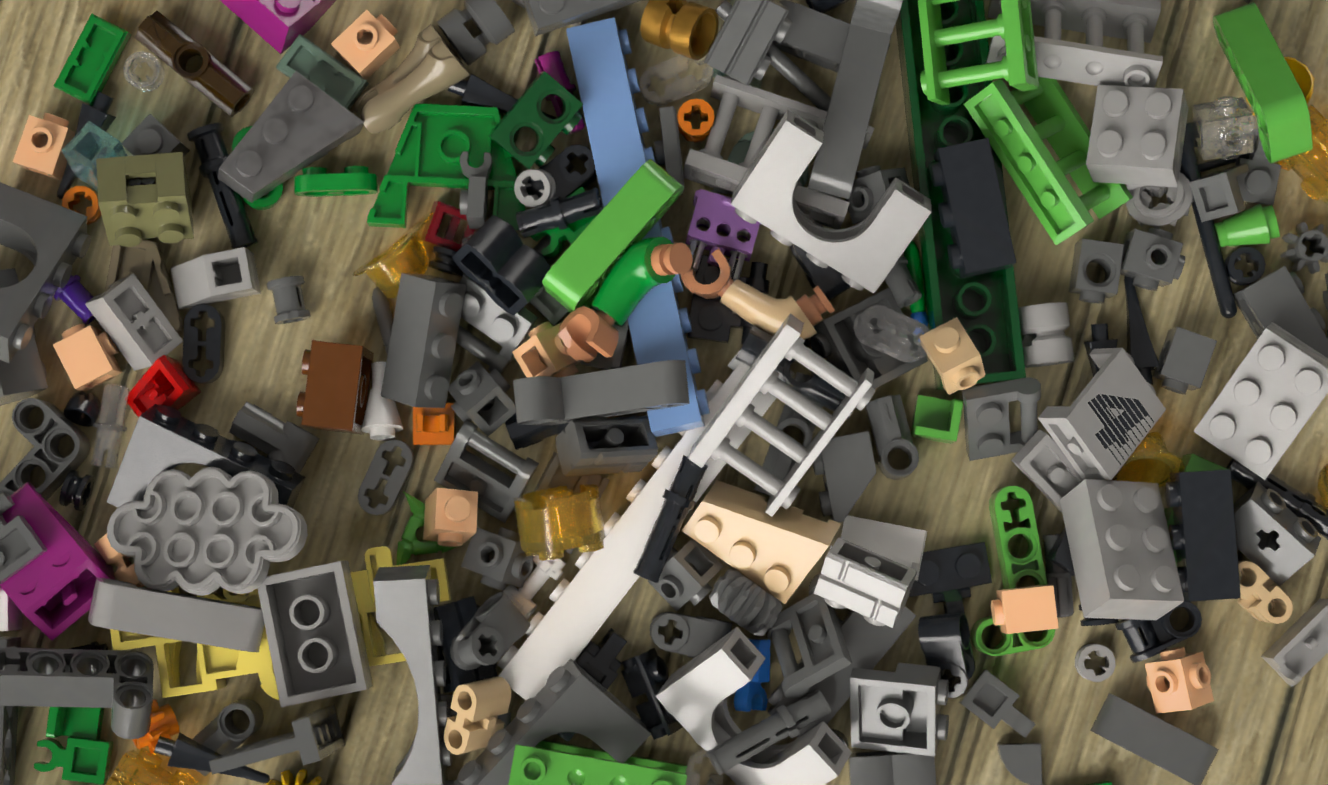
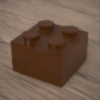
M312 340L311 350L305 349L302 359V374L308 376L306 392L300 391L297 399L296 415L297 417H302L301 425L317 430L364 435L361 429L369 396L372 373L371 364L374 357L372 351L364 346Z

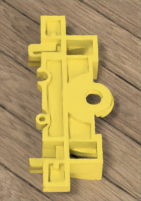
M389 547L370 548L365 552L367 570L351 572L369 666L406 661L402 653L386 654L380 628L371 613L376 612L373 580L379 567L430 565L431 579H438L440 602L451 600L446 561L445 558L393 566L392 552ZM179 586L167 592L180 594ZM223 589V594L227 599L222 598L217 593L197 596L261 608L258 589L250 592L248 596H245L246 593L234 595L232 592ZM265 624L259 652H247L197 643V684L187 686L180 685L179 661L182 641L110 629L113 650L122 651L155 645L162 698L218 690L227 686V677L258 673L262 683L260 685L261 688L269 696L279 700Z

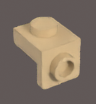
M957 317L919 336L923 349L941 376L942 384L947 394L968 389L985 376L981 355Z

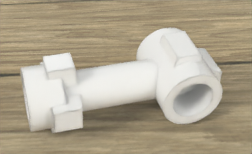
M548 548L542 554L538 552L533 558V562L537 567L524 581L522 588L517 589L515 586L509 585L503 591L527 620L537 608V605L531 599L549 577L558 580L564 573L561 569L566 563Z

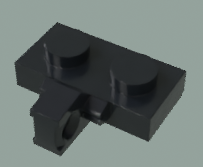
M985 542L923 552L918 581L914 580L909 597L931 594L933 603L943 602L945 614L959 612L965 614L962 599L971 597L970 587L992 583Z

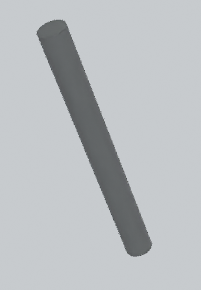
M724 0L715 11L725 21L733 6L727 0ZM772 43L766 53L767 56L772 58L770 64L818 109L828 111L831 97Z

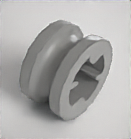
M529 169L523 171L517 177L514 191L517 199L522 204L528 207H537L551 201V198L556 193V184L549 172L543 169ZM530 178L534 181L541 180L543 182L544 189L539 190V192L543 193L540 198L537 195H528L526 187L531 186L528 183Z
M1096 643L1082 646L1075 656L1077 672L1083 678L1093 682H1102L1108 679L1113 674L1116 666L1112 651L1106 646ZM1092 651H1095L1097 656L1105 658V667L1100 665L1099 667L1102 671L1098 674H1095L1093 669L1085 668L1084 661L1085 659H1091L1088 654Z

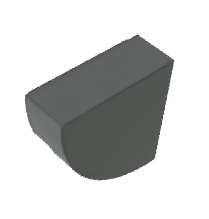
M997 743L1001 761L1015 778L1029 785H1042L1040 743Z

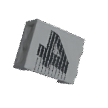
M1123 348L1093 349L1089 355L1098 366L1099 371L1071 406H1047L1038 417L1082 479L1112 480L1166 411V408L1156 396L1155 389L1144 379L1135 366L1131 355Z

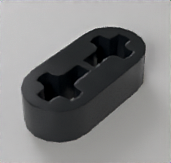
M201 304L191 308L185 316L182 365L184 373L192 381L201 384L213 383L220 377L224 367L225 319L216 308ZM203 313H207L208 318L215 321V326L207 329L206 341H202V330L195 327V320H202ZM202 347H206V359L213 361V369H206L205 376H201L200 371L193 368L194 361L201 360Z

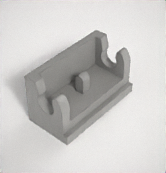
M134 273L108 286L110 289L85 303L134 371L152 366L159 357L167 355L183 342Z
M1320 598L1261 656L1290 687L1297 685L1302 680V677L1328 653V599Z

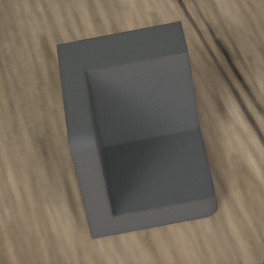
M1247 163L1212 172L1189 182L1201 222L1235 214L1246 209L1236 177L1250 171Z

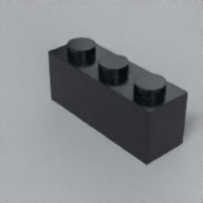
M989 138L938 148L933 155L934 161L929 162V171L933 186H940L944 202L938 203V210L942 227H949L953 244L947 245L952 269H959L960 277L966 278L1011 268L1017 262Z
M1231 469L1170 473L1171 482H1166L1165 499L1167 507H1173L1174 524L1169 525L1168 531L1172 548L1176 550L1177 571L1184 601L1241 598Z

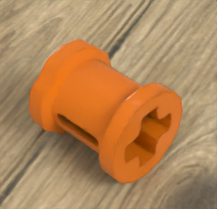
M697 98L689 99L683 103L677 115L679 133L690 142L704 141L710 134L715 119L714 110L711 105L705 100ZM697 112L700 113V118L704 121L701 122L700 129H692L691 122L684 120H690L692 113Z

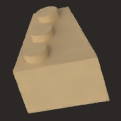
M717 480L681 531L785 604L828 548L842 523L830 519L828 522L809 517L803 514L804 510L793 506L790 509L780 506L773 517L765 513L768 503L766 502V497Z

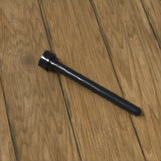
M1196 121L1186 123L1181 160L1183 174L1189 182L1202 177L1194 148L1198 147L1196 139L1200 138ZM1194 200L1191 204L1220 313L1224 318H1232L1237 313V307L1214 221L1212 219L1201 222Z

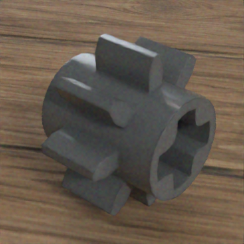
M1302 222L1296 225L1298 236L1288 233L1282 237L1288 243L1287 251L1283 252L1280 256L1281 258L1289 257L1294 263L1292 266L1293 272H1297L1304 266H1307L1309 272L1314 274L1320 271L1319 260L1328 263V238L1322 233L1324 230L1323 224L1308 230L1307 224ZM1307 240L1311 242L1309 249L1314 252V254L1309 256L1305 254L1307 247L1301 244Z

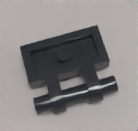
M702 255L699 269L696 271V279L698 283L703 285L715 282L720 275V267L708 264L709 256ZM735 260L732 271V280L735 274L738 260ZM752 262L750 277H739V280L768 294L770 281L766 280L768 264ZM693 294L690 312L692 332L687 334V338L728 343L730 327L743 329L741 344L743 345L753 325L739 315L732 313V310L720 302V296L706 299Z

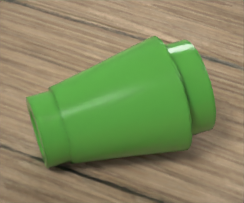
M1258 204L1224 219L1222 222L1214 223L1220 247L1270 244V239L1280 237L1278 222L1272 205L1262 207L1261 204Z

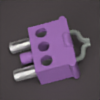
M714 188L711 192L702 189L697 190L693 200L695 210L686 239V244L690 245L689 249L692 253V259L695 248L698 247L693 270L698 271L704 249L710 251L707 263L719 267L711 255L712 252L719 248L723 255L730 256L729 265L732 271L736 258L738 259L733 277L735 281L740 277L744 260L750 261L759 226L762 224L758 221L756 224H752L738 216L735 212V207L731 205L732 198L718 194H727L728 192ZM699 226H704V227H706L708 230H707V231H701V230H699L697 227H699ZM718 232H725L728 236L722 237L718 235ZM743 237L748 242H741L737 238Z

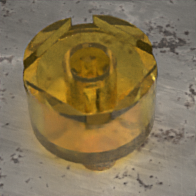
M579 484L581 493H573V490L567 489V485L522 494L523 499L515 497L514 505L521 550L525 551V555H538L539 560L547 561L564 557V550L579 548V552H592L603 549L605 530L598 486Z

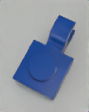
M748 638L766 659L752 680L736 691L734 707L736 711H765L768 698L766 691L761 687L760 683L770 682V640Z

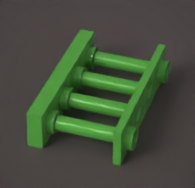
M918 0L925 68L921 72L920 81L923 93L929 101L940 105L950 104V87L1005 78L1006 81H1009V86L1021 91L1039 89L1030 0H1001L1002 13L998 14L996 19L944 29L942 27L940 4L959 0ZM994 36H1001L1002 39H1005L1006 56L1002 57V61L947 71L944 46Z
M1038 77L1039 89L1021 91L1014 88V90L1009 91L1000 78L973 96L964 105L985 138H989L991 147L1055 245L1065 241L1094 221L1088 212L1090 209H1093L1100 220L1133 198L1125 184L1092 181L1086 165L1091 132L1056 79ZM1024 103L1037 125L1032 126L1019 105ZM1042 140H1048L1060 160H1054ZM1065 175H1071L1083 195H1077Z
M542 740L535 747L515 745L508 785H686L687 765L631 755L625 763L617 762L605 750Z

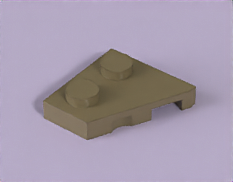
M141 240L140 244L133 247L114 245L105 291L110 289L108 286L134 273L175 331L182 332V319L160 245L156 242Z

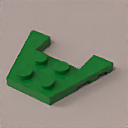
M418 103L414 105L396 147V154L389 171L384 176L380 185V192L376 202L367 216V224L371 227L406 228L410 186L468 189L469 179L461 170L460 156L463 151L468 152L469 166L479 168L484 163V153L486 152L490 153L493 165L488 178L489 190H494L493 215L508 222L513 226L517 234H521L516 220V212L525 211L526 209L525 205L517 199L514 191L517 176L511 155L488 136L501 121L498 107Z

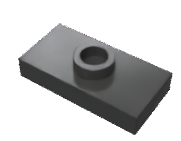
M674 106L659 108L662 140L654 141L656 163L658 165H665V171L684 186L681 193L683 195L685 185L677 112Z

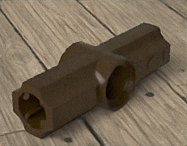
M155 11L152 15L147 16L140 24L134 38L230 117L241 112L250 101V97L254 92L252 87L159 11ZM196 55L203 56V65L197 72H186V63L191 57Z

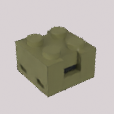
M183 152L96 159L98 204L109 246L133 247L140 244L141 239L157 237L164 243H177L184 239H194L191 193Z

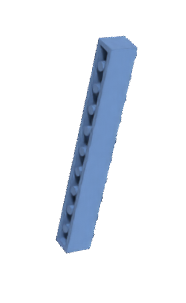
M615 17L566 29L604 207L646 161L652 159L656 163L653 148H645L642 133L649 132L644 107L637 108L634 94L641 92L635 68L628 69L625 55L632 53L627 29H619ZM661 219L642 239L665 237L674 243L670 227L662 228ZM676 274L673 280L668 283L657 285L651 289L627 319L637 365L667 360H685L690 404L647 411L651 432L655 437L704 427L703 415L710 414L705 389L697 390L694 374L701 373L696 348L689 349L685 333L692 332L687 307L681 309L679 307L677 293L684 291L680 274Z

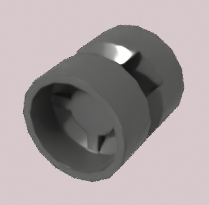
M465 0L464 10L460 11L454 8L437 21L443 34L468 66L487 53L488 43L498 45L515 32L509 19L495 0ZM471 19L481 32L476 38H473L464 26Z

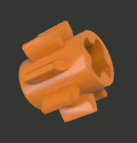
M153 700L149 732L143 737L132 739L138 749L148 746L150 753H155L154 750L159 736L171 739V736L179 733L178 721L171 706L165 704L159 707L157 700Z

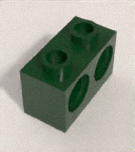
M542 71L488 136L525 168L530 169L534 163L540 168L555 151L556 148L551 145V142L561 131L568 135L581 120L582 115L577 111L582 107L583 103L548 73ZM549 94L558 96L563 103V111L555 119L545 117L541 111V102ZM524 126L531 128L536 134V143L528 151L519 150L514 143L515 132Z

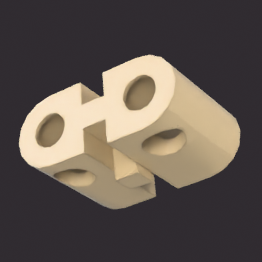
M1238 561V568L1242 574V579L1240 581L1241 598H1238L1237 603L1258 621L1275 624L1287 621L1293 612V604L1290 598L1278 585H1272L1274 581L1258 565L1249 561ZM1269 602L1272 606L1270 612L1268 611Z
M498 676L459 685L455 689L450 708L457 712V715L447 718L444 730V743L452 754L459 755L486 748L490 738L498 730L504 728L505 723L498 719V715L508 713L511 701V688L504 678Z

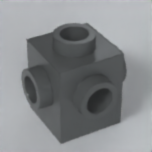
M880 165L856 172L857 179L853 182L849 199L845 198V201L850 202L848 212L850 213L852 224H859L869 216L895 177L910 186L905 167L881 170Z
M1149 228L1148 232L1134 229L1126 233L1124 239L1120 274L1134 278V286L1151 291H1157L1158 286L1164 287L1172 284L1173 279H1179L1185 264V256L1181 255L1183 243L1172 240L1173 234L1162 229Z
M477 361L470 368L463 371L449 385L448 391L456 400L451 405V408L463 422L466 420L471 422L473 420L487 437L516 413L515 403L506 394V391L511 386L496 368L488 373L480 362Z
M477 527L476 534L471 537L461 567L482 574L480 583L502 591H504L506 584L522 588L525 579L532 571L536 548L521 543L524 535L500 527L497 534Z
M691 539L679 551L674 547L672 548L659 582L655 583L650 580L648 582L677 612L689 600L694 606L698 604L713 589L708 582L724 566L708 549L694 539Z

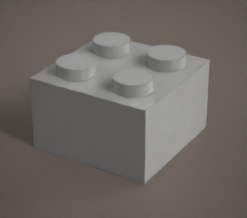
M1115 85L1097 86L1086 165L1093 182L1178 187L1188 116V105L1184 89Z

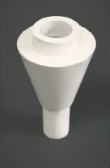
M374 362L371 364L372 389L370 390L361 431L369 433L370 439L373 440L395 438V432L403 430L395 401L381 396L386 362Z

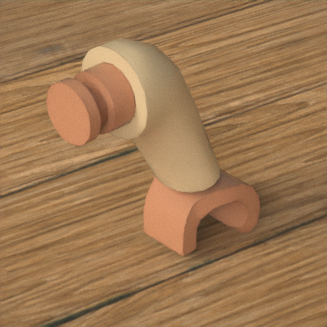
M719 248L711 253L720 267V275L715 282L706 285L698 283L693 269H690L685 274H680L684 286L691 293L706 299L720 296L722 304L750 324L773 336L788 315L792 314L804 323L800 337L806 340L817 334L813 326L823 320L821 314L826 311L831 314L835 311L818 285L813 288L815 294L809 298L805 294L795 301L791 295L786 299H776L739 279L732 280V269Z

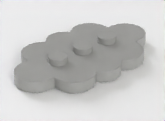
M216 467L203 468L192 477L183 471L175 469L162 471L148 484L144 500L126 502L118 507L111 515L107 526V538L111 547L118 553L135 558V573L138 580L146 587L164 592L180 586L186 592L198 596L209 595L220 586L236 594L252 592L260 587L266 579L270 562L288 561L298 555L305 545L308 533L306 521L298 511L290 506L278 504V490L274 482L268 477L251 470L240 472L232 477L227 472Z

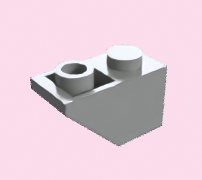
M245 247L202 255L171 268L178 309L261 294L254 253Z

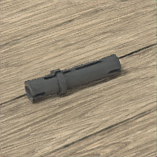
M816 689L787 707L784 705L777 707L775 714L711 750H707L706 753L719 776L788 736L791 738L796 737L800 734V729L830 714L831 709L822 692Z

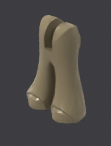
M430 24L418 34L414 48L401 65L387 78L358 98L355 102V110L370 133H380L391 129L400 122L401 118L418 102L457 84L470 76V74L435 27Z

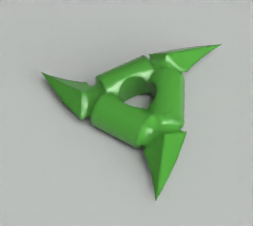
M403 491L413 515L410 516L401 536L402 541H398L396 565L405 564L411 557V554L416 556L438 553L439 551L444 553L456 548L438 545L437 541L420 542L416 538L417 530L424 526L425 504Z

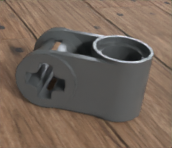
M503 591L498 592L478 608L474 617L454 637L450 646L451 658L454 664L463 670L476 669L480 665L495 664L513 643L526 633L531 624Z
M663 612L652 620L650 636L660 649L695 658L731 632L733 623L697 615L694 617L675 612ZM669 620H674V626L680 630L679 637L672 636L670 643L664 642V636L658 632L659 626H667Z

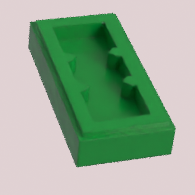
M91 13L54 87L92 106L97 93L102 92L131 34Z

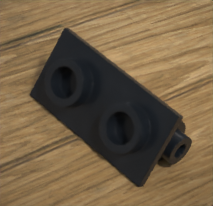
M655 648L639 656L636 655L622 661L624 670L621 673L632 698L646 693L649 700L638 704L636 709L641 721L651 733L653 740L665 735H672L683 728L655 697L669 677L666 663L658 656Z

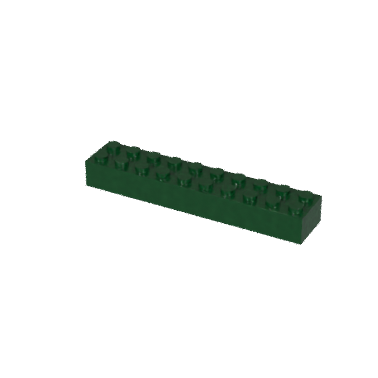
M903 0L896 21V32L913 186L915 190L931 199L932 210L918 231L929 331L956 317L958 318L980 353L985 371V376L979 379L972 387L1026 378L1014 267L966 278L960 277L959 269H952L947 245L953 244L949 227H942L938 210V203L944 202L940 186H933L929 171V162L934 161L933 155L938 148L985 139V136L964 103L990 85L993 80L950 87V104L940 105L929 101L923 93L920 81L921 72L925 68L918 0ZM959 0L940 4L943 29L986 21L983 0ZM988 38L944 46L947 71L986 64L989 52ZM991 147L1008 222L1002 162ZM933 365L936 390H945L941 376Z

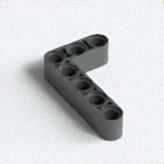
M856 0L822 130L824 132L823 144L816 153L808 189L849 199L891 34L899 16L903 0Z

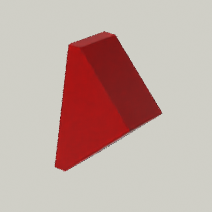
M163 355L153 363L124 399L139 417L155 404L166 405L179 410L200 394L201 390L194 381L186 376L183 367L177 359Z

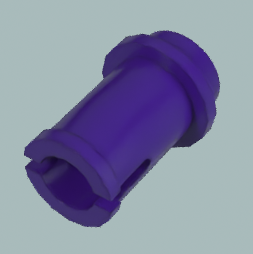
M71 274L64 288H57L54 299L56 301L62 300L85 325L90 324L96 318L85 303L94 296L80 283L81 277L79 275L73 276Z

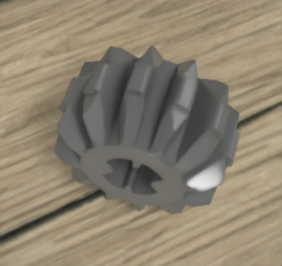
M728 569L722 577L720 576L709 595L714 607L756 636H763L769 628H772L778 620L777 616L783 609L781 602L736 569Z

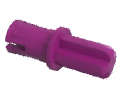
M559 51L546 53L534 60L539 74L545 71L573 95L576 86L570 83ZM549 94L545 97V100L552 102L556 115L559 117L563 111V103L558 96ZM582 118L569 134L579 132L585 127Z

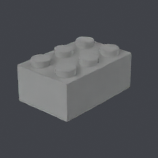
M1271 322L1193 432L1266 480L1327 395L1328 358L1277 324Z
M1085 479L1060 499L1084 618L1158 620L1184 602L1158 483Z
M348 560L267 576L257 589L281 707L362 691L373 687Z

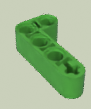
M1253 2L1213 16V25L1219 44L1257 117L1260 142L1269 163L1272 164L1312 150L1310 114L1304 94L1257 5Z
M652 159L646 161L550 268L542 281L546 292L570 312L582 306L591 309L595 296L615 263L634 243L641 241L675 203L681 195L684 186Z
M1005 486L997 489L989 500V511L1003 588H1016L1017 581L1025 575L1034 580L1035 586L1047 585L1030 494L1019 486ZM1007 493H1010L1011 499L1019 500L1020 507L1013 509L1014 521H1024L1025 527H1013L1004 530V523H1013L1010 511L1002 510L1001 502H1005L1008 499ZM1016 534L1022 535L1028 543L1027 552L1020 558L1013 557L1008 549L1010 538ZM987 616L973 624L970 639L978 651L990 656H1001L1043 648L1053 640L1055 629L1043 630L1041 636L1033 641L1028 640L1023 632L1013 634L1002 633L1000 643L993 648H987L982 641V632L987 626L993 624L992 616Z

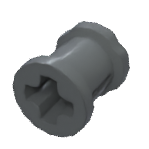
M303 276L283 277L266 283L267 289L273 293L277 313L274 317L275 324L299 322L311 317L310 311L305 308L301 285L305 283Z

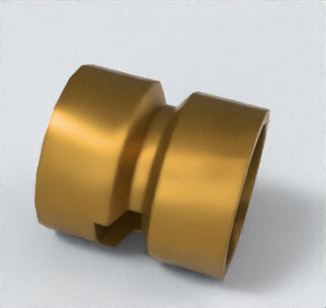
M649 0L641 18V37L650 44L664 49L671 48L677 54L699 60L709 52L716 38L719 24L718 14L715 9L692 1Z

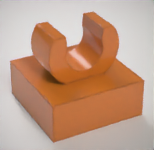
M446 403L445 408L413 407V445H452L456 437V413L451 408V405L454 403Z

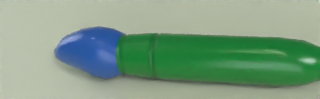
M911 241L904 251V257L908 259L907 267L914 282H916L921 291L922 297L910 305L912 312L910 326L915 337L920 341L919 336L927 333L929 321L928 315L925 312L920 254L915 242Z

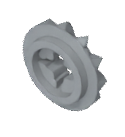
M1180 173L1178 187L1144 186L1129 190L1133 198L1126 202L1129 215L1136 219L1141 227L1145 224L1158 229L1160 226L1167 224L1175 227L1178 219L1183 215L1188 216L1191 203L1194 202V196L1189 180ZM1164 193H1167V199L1170 204L1159 203L1156 207H1153L1151 197L1160 198Z

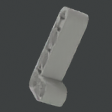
M96 578L88 617L89 623L97 627L247 652H259L264 629L262 609L259 607L167 591L161 592L150 588L138 587L132 583L106 578Z

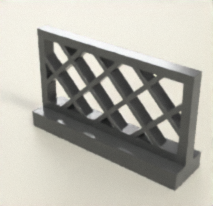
M335 705L318 709L292 721L293 732L241 746L209 761L212 775L298 750L303 765L321 761L345 746Z

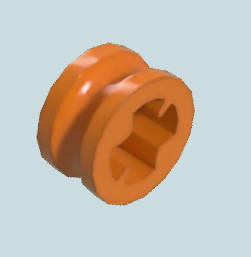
M86 186L72 187L64 194L62 207L81 214V212L73 210V205L80 202L79 196L84 195L85 199L92 200V206L86 208L87 225L96 222L101 217L98 193Z

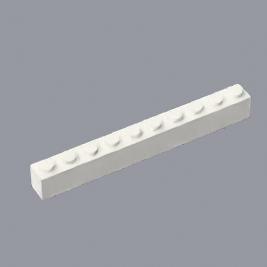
M739 351L728 364V367L733 372L723 384L717 379L706 393L710 414L703 415L705 426L677 432L682 436L681 440L673 450L666 445L651 464L657 471L648 483L640 479L627 495L626 499L631 502V505L621 516L614 512L600 532L606 537L598 548L595 549L589 545L574 564L581 570L571 583L564 578L550 595L549 599L554 602L551 609L545 616L538 611L530 621L531 625L526 631L529 637L521 648L517 649L512 645L497 664L503 669L499 677L504 678L510 688L525 700L534 698L546 685L548 677L555 669L564 666L570 659L576 660L639 578L633 571L641 558L646 542L665 501V498L662 496L665 489H670L683 455L689 457L694 443L750 368V366L735 359ZM790 370V374L793 377L795 373ZM759 391L750 404L755 406L753 411L762 417L776 397L769 392L764 395ZM734 424L726 435L731 440L729 444L738 449L751 430L744 425L740 428ZM711 457L705 463V465H708V468L700 481L693 501L697 502L725 466V461L720 458L717 461Z

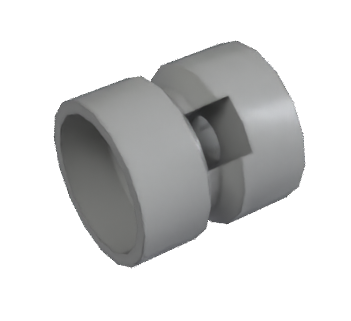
M1045 303L1018 308L1021 335L1023 336L1022 346L1025 368L1058 365L1074 361L1072 338L1065 335V330L1070 326L1068 303Z

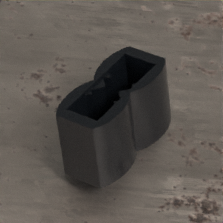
M492 215L453 256L458 267L470 279L482 285L490 298L499 307L512 315L519 312L543 286L542 281L551 268L541 253L523 244L512 225L495 215Z

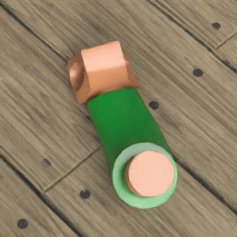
M665 237L646 238L634 243L624 252L606 276L591 304L595 311L582 306L572 311L564 319L559 328L558 336L565 344V352L576 361L581 359L588 364L596 358L598 352L604 357H612L619 340L618 330L613 325L622 327L639 302L655 286L668 283L673 280L676 274H685L690 270L693 260L689 247L684 243H672L671 240Z

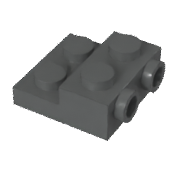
M890 288L821 321L814 326L817 334L810 339L812 350L816 354L826 358L829 363L849 377L858 381L867 368L872 370L874 378L871 387L874 389L928 361L905 316L897 306Z
M898 663L896 672L853 668L850 675L851 747L935 757L939 740H947L949 715L940 714L941 705H947L949 695V680L941 679V667Z

